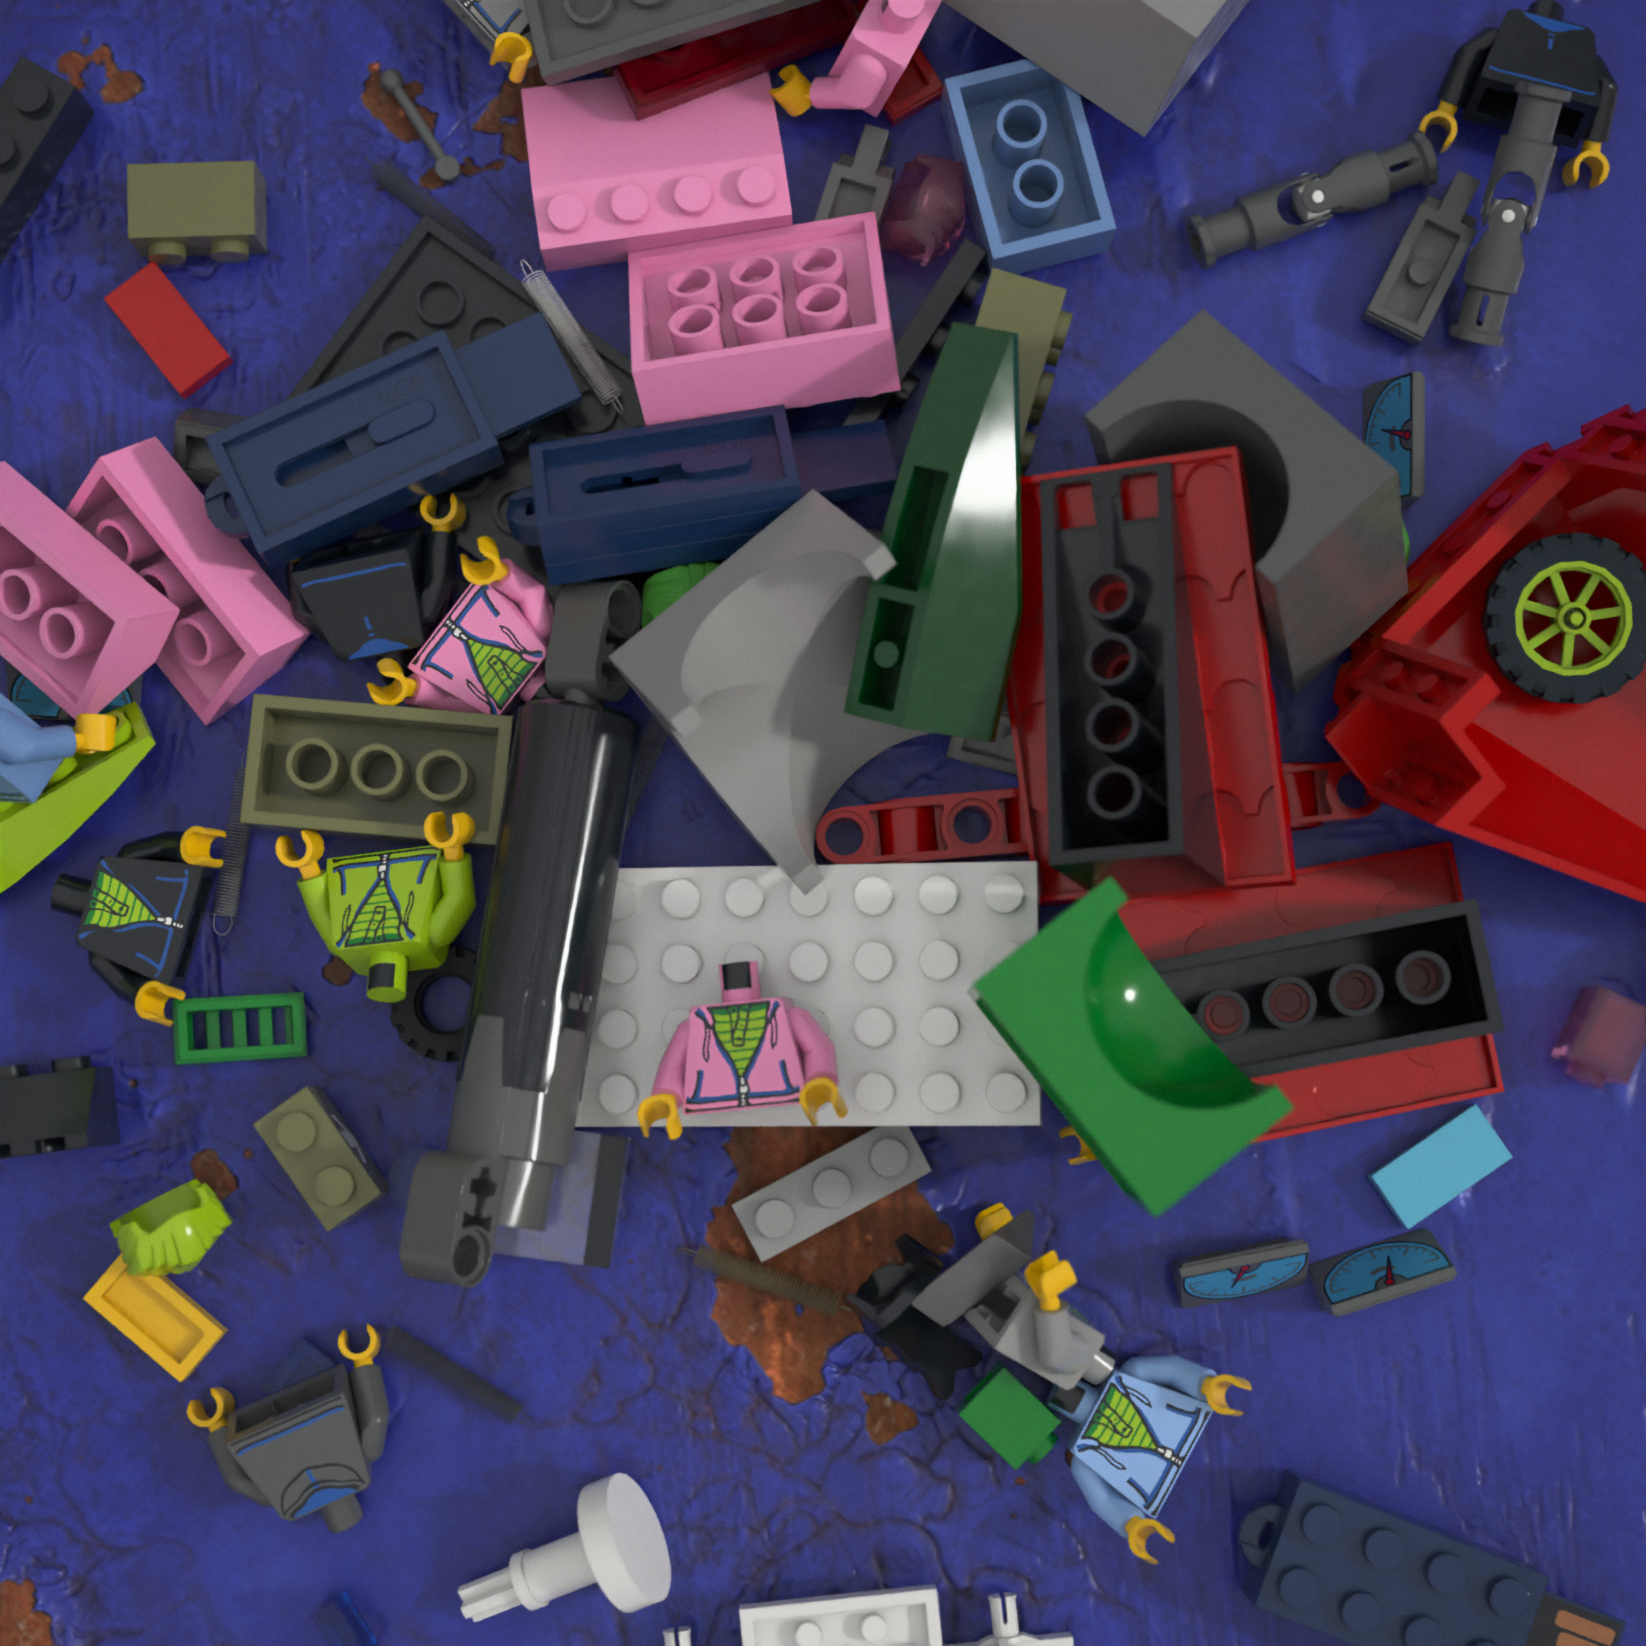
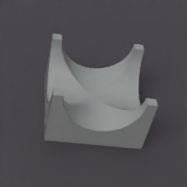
M814 489L810 490L608 657L740 827L804 895L808 894L825 879L816 865L814 838L820 818L837 790L854 772L881 752L908 739L931 734V732L901 728L843 713L870 579L876 581L897 563L881 541ZM1001 719L997 735L1006 728Z

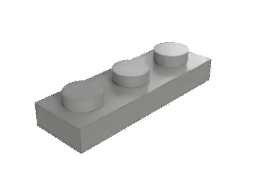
M877 1126L732 1204V1207L762 1263L932 1172L909 1126Z

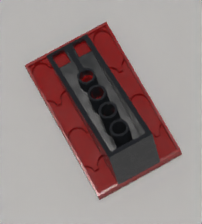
M1232 446L1021 477L1023 613L1006 696L1029 861L1039 862L1040 906L1076 903L1110 876L1128 899L1297 885L1287 786L1283 777L1264 611L1255 569L1257 563L1248 481L1244 472L1243 454L1239 448Z
M1452 841L1295 869L1297 885L1128 899L1117 909L1122 922L1150 964L1218 1048L1253 1082L1277 1085L1294 1106L1291 1112L1250 1144L1505 1092L1492 1034L1505 1031L1477 898L1464 901Z

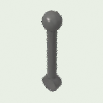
M386 69L380 76L382 89L388 93H393L436 161L435 171L438 178L445 183L455 182L461 174L458 161L454 157L446 155L403 88L404 77L402 73L396 69Z

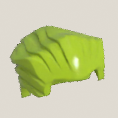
M195 1178L110 1222L109 1225L114 1237L118 1238L116 1242L120 1252L123 1251V1262L128 1264L126 1267L127 1275L165 1276L170 1273L179 1275L184 1272H190L199 1264L206 1252L214 1245L220 1235L224 1233V1230L232 1224L233 1218L226 1212V1209L212 1188L206 1183L201 1184Z

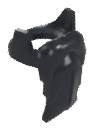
M904 1233L894 1243L907 1263L904 1266L888 1264L877 1269L868 1277L866 1282L860 1285L855 1295L847 1293L841 1299L857 1315L869 1338L882 1348L888 1346L904 1366H913L924 1377L934 1396L939 1400L945 1401L953 1393L956 1371L977 1366L983 1360V1355L979 1350L955 1337L949 1330L950 1326L948 1324L943 1327L912 1306L911 1303L943 1268L944 1263L936 1254H933L910 1235Z

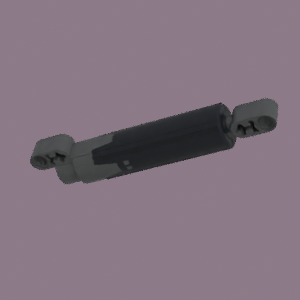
M600 580L564 584L558 593L545 663L547 688L556 699H534L519 707L455 1079L457 1083L445 1147L447 1151L432 1150L421 1156L415 1165L411 1179L400 1243V1261L406 1274L415 1279L464 1288L476 1286L484 1279L489 1270L497 1225L546 1232L556 1166L569 1167L642 732L640 724L632 716L603 706V702H617L622 699L630 687L626 679L608 658L640 631L642 620L641 597L636 587L629 581Z

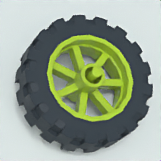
M1566 533L1544 537L1525 545L1512 557H1509L1497 570L1498 573L1486 590L1484 612L1481 614V626L1486 639L1485 646L1490 658L1495 661L1501 674L1509 682L1515 684L1529 695L1551 702L1583 704L1601 697L1606 698L1620 691V687L1624 686L1629 680L1633 681L1645 668L1643 664L1646 662V572L1642 568L1644 566L1643 563L1633 553H1628L1621 548L1620 544L1615 541L1587 533ZM1578 571L1590 575L1574 602H1570L1559 572ZM1547 577L1558 601V605L1554 608L1527 600L1535 586ZM1601 581L1610 590L1617 607L1589 611L1585 605ZM1523 610L1550 617L1551 625L1527 640L1523 628ZM1618 617L1616 633L1609 646L1589 628L1591 620ZM1557 633L1563 634L1560 665L1545 660L1534 651L1536 647ZM1576 634H1579L1600 655L1587 663L1572 666L1574 638Z

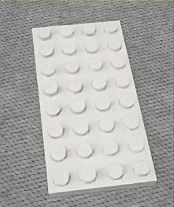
M1039 862L817 865L825 879L806 895L797 888L778 866L619 868L582 1098L579 1101L575 1127H640L637 1118L638 1107L644 1099L651 1096L659 1063L678 1024L689 1018L691 1007L722 1003L719 965L746 961H758L761 999L791 998L795 1006L807 1009L835 1046L839 1080L837 1088L847 1104L848 1114L839 1119L832 1102H826L816 1112L818 1125L815 1126H1041V1086L966 992L974 982L1040 931ZM801 1104L684 1115L683 1105L677 1109L682 1127L814 1126L806 1116ZM659 1119L651 1127H666L667 1119Z

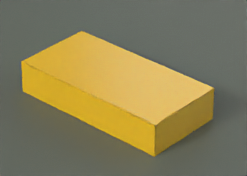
M122 1252L82 1299L181 1383L187 1380L228 1329L168 1277L127 1275L126 1267L128 1264L123 1262Z

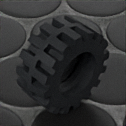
M449 946L447 959L439 968L408 971L405 999L395 1003H388V1005H391L392 1015H390L392 1026L397 1029L398 1037L402 1042L412 1048L415 1053L436 1061H459L464 1026L456 1031L448 1032L436 1029L428 1022L424 1015L422 1001L425 991L429 986L442 977L454 976L461 978L471 987L477 953L472 950Z

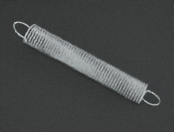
M521 259V267L526 275L521 282L523 287L529 292L528 294L534 300L537 308L541 310L546 321L550 323L549 326L555 331L560 342L564 344L563 346L569 352L574 363L578 365L577 367L583 373L584 378H587L586 381L592 386L591 388L599 397L598 399H601L600 402L605 405L612 401L617 411L623 415V407L617 399L622 392V388L618 386L619 384L611 375L608 367L604 365L603 360L599 357L592 344H590L589 339H587L585 333L576 323L575 318H573L571 312L564 305V302H562L559 294L550 284L545 273L541 270L533 272L530 265ZM522 261L528 265L532 272L528 276L523 268ZM540 271L542 272V273H538V274H536V275H534V276H532V277L529 278L530 275H532V274H534V273H536V272H540ZM541 274V276L530 281V279H532L533 277ZM614 396L613 399H611L610 401L604 403V401H606V400H608V399H610L611 397ZM615 398L618 401L623 413H621L616 407L613 401Z

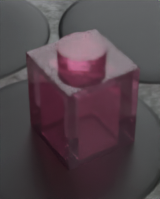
M1601 985L1581 987L1551 1056L1569 1065L1565 1072L1567 1076L1590 1087L1602 1090L1605 1082L1628 1084L1646 1043V1007Z

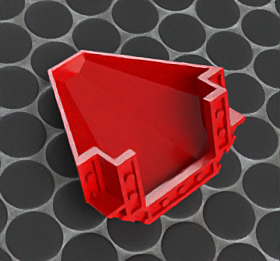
M1626 404L1581 425L1580 433L1583 436L1582 438L1555 450L1546 441L1525 451L1406 569L1408 592L1349 646L1352 650L1350 661L1339 666L1332 696L1339 710L1337 717L1326 723L1323 736L1365 787L1366 795L1435 826L1646 903V662L1643 664L1645 668L1633 681L1629 680L1624 686L1620 687V691L1606 698L1601 697L1583 704L1551 702L1527 694L1501 674L1495 661L1490 658L1487 652L1484 630H1482L1481 614L1484 612L1486 601L1484 599L1490 582H1493L1498 573L1497 570L1522 547L1544 537L1566 533H1587L1600 538L1605 537L1620 544L1619 546L1628 553H1633L1643 563L1644 566L1642 568L1646 572V408L1635 413L1631 406ZM1578 571L1559 572L1570 602H1574L1590 575ZM1548 577L1536 585L1527 598L1529 601L1552 608L1558 605ZM1600 581L1585 606L1590 611L1617 607V604L1610 590ZM1523 610V628L1527 640L1551 625L1550 617ZM1618 617L1591 620L1589 628L1609 646L1616 633ZM1557 633L1536 647L1534 651L1545 660L1560 665L1563 634ZM1575 635L1572 666L1587 663L1600 655L1581 635Z

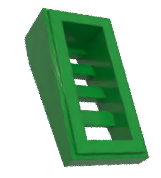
M304 992L184 999V1001L179 999L172 1000L174 1067L307 1057ZM284 1008L286 1044L273 1045L272 1009ZM258 1010L259 1046L247 1047L245 1011ZM231 1012L232 1048H221L219 1013ZM205 1014L207 1049L194 1050L192 1015Z

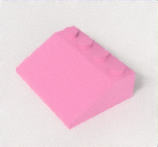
M769 71L639 121L636 120L615 76L521 89L534 209L540 251L547 272L628 261L629 252L792 225V209L774 98L769 93V90L772 89Z
M875 211L628 253L631 368L646 426L784 404L785 409L795 407L806 408L820 403L857 397H872L881 393L901 390Z

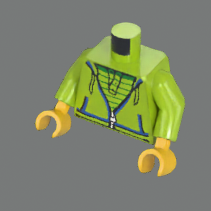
M442 811L429 814L424 823L425 837L431 844L429 846L328 858L327 869L321 870L317 861L322 857L325 848L324 840L319 833L313 830H301L302 838L306 844V853L303 858L296 854L294 843L288 835L280 836L277 839L275 849L278 859L286 866L299 868L302 877L296 882L312 923L331 954L340 957L357 974L368 976L366 994L370 999L384 1003H395L404 1000L407 991L408 971L439 968L447 959L450 943L456 940L474 913L476 894L471 855L464 852L463 845L472 839L475 832V823L467 813L460 812L452 815V836L446 830L447 819Z

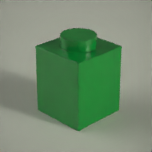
M1000 1361L955 1406L958 1415L1015 1470L1025 1460L1032 1466L1038 1463L1052 1449L1059 1438L1053 1432L1061 1423L1058 1417Z

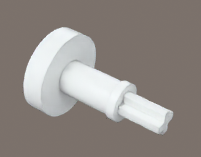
M615 1473L586 1485L581 1490L578 1499L579 1532L533 1550L524 1549L514 1553L510 1558L509 1567L461 1585L458 1588V1594L463 1601L460 1609L466 1619L472 1617L475 1623L521 1604L528 1610L534 1611L548 1605L550 1600L594 1583L599 1584L606 1597L615 1607L626 1613H632L663 1601L667 1597L671 1585L670 1558L661 1525L643 1490L631 1477L624 1473Z

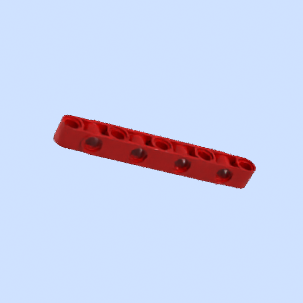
M1344 761L1318 764L1316 762L1282 764L1283 777L1287 786L1291 832L1319 828L1324 825L1354 822L1371 815L1382 804V801L1366 795V789L1363 785L1364 801L1358 809L1350 808L1341 802L1337 794V784L1342 776H1349L1358 780ZM1019 788L880 801L869 805L840 807L829 811L821 818L816 829L815 838L818 855L828 865L952 863L1029 856ZM967 810L976 811L981 814L988 825L986 838L982 842L975 844L960 840L955 834L953 827L955 816ZM839 822H848L856 826L862 836L860 848L855 853L846 856L838 855L831 851L825 840V835L831 826Z

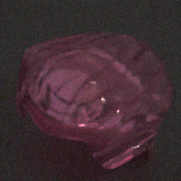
M916 153L913 162H905L879 236L881 248L889 251L895 250L897 254L906 255L909 260L917 261L918 265L926 268L938 260L939 256H942L950 248L951 244L957 241L965 227L966 201L962 185L964 174H961L962 162L922 153Z

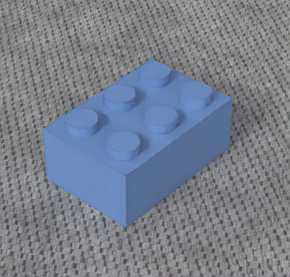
M1029 59L944 79L940 107L978 246L987 251L984 263L986 275L990 277L992 267L1020 274L1108 252L1116 231V225L1080 94Z

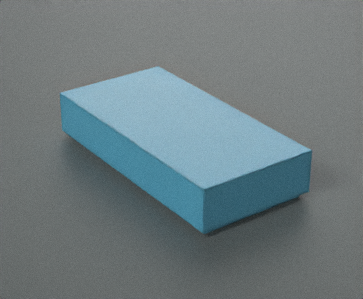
M1469 1104L1373 1170L1367 1177L1402 1228L1409 1230L1513 1158V1156L1477 1104Z

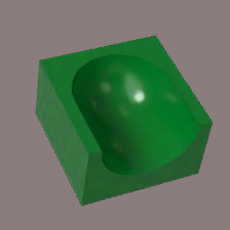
M1110 876L974 982L966 992L1128 1199L1156 1218L1291 1112L1294 1106L1277 1085L1255 1083L1241 1072L1184 1008L1150 964L1122 922L1117 909L1128 900V897Z

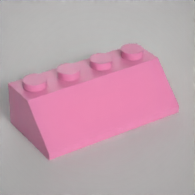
M154 436L99 457L64 512L181 610L155 663L207 726L218 720L285 667L311 632L295 620L289 601L240 540L230 538L217 530L207 516L203 494L158 438Z
M1 461L0 655L73 719L76 720V715L98 714L156 662L181 610L8 463Z

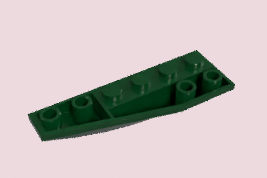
M958 322L952 323L910 436L880 539L897 564L876 581L870 579L843 713L901 728L985 742L996 741L1023 613L1019 346L1017 333Z

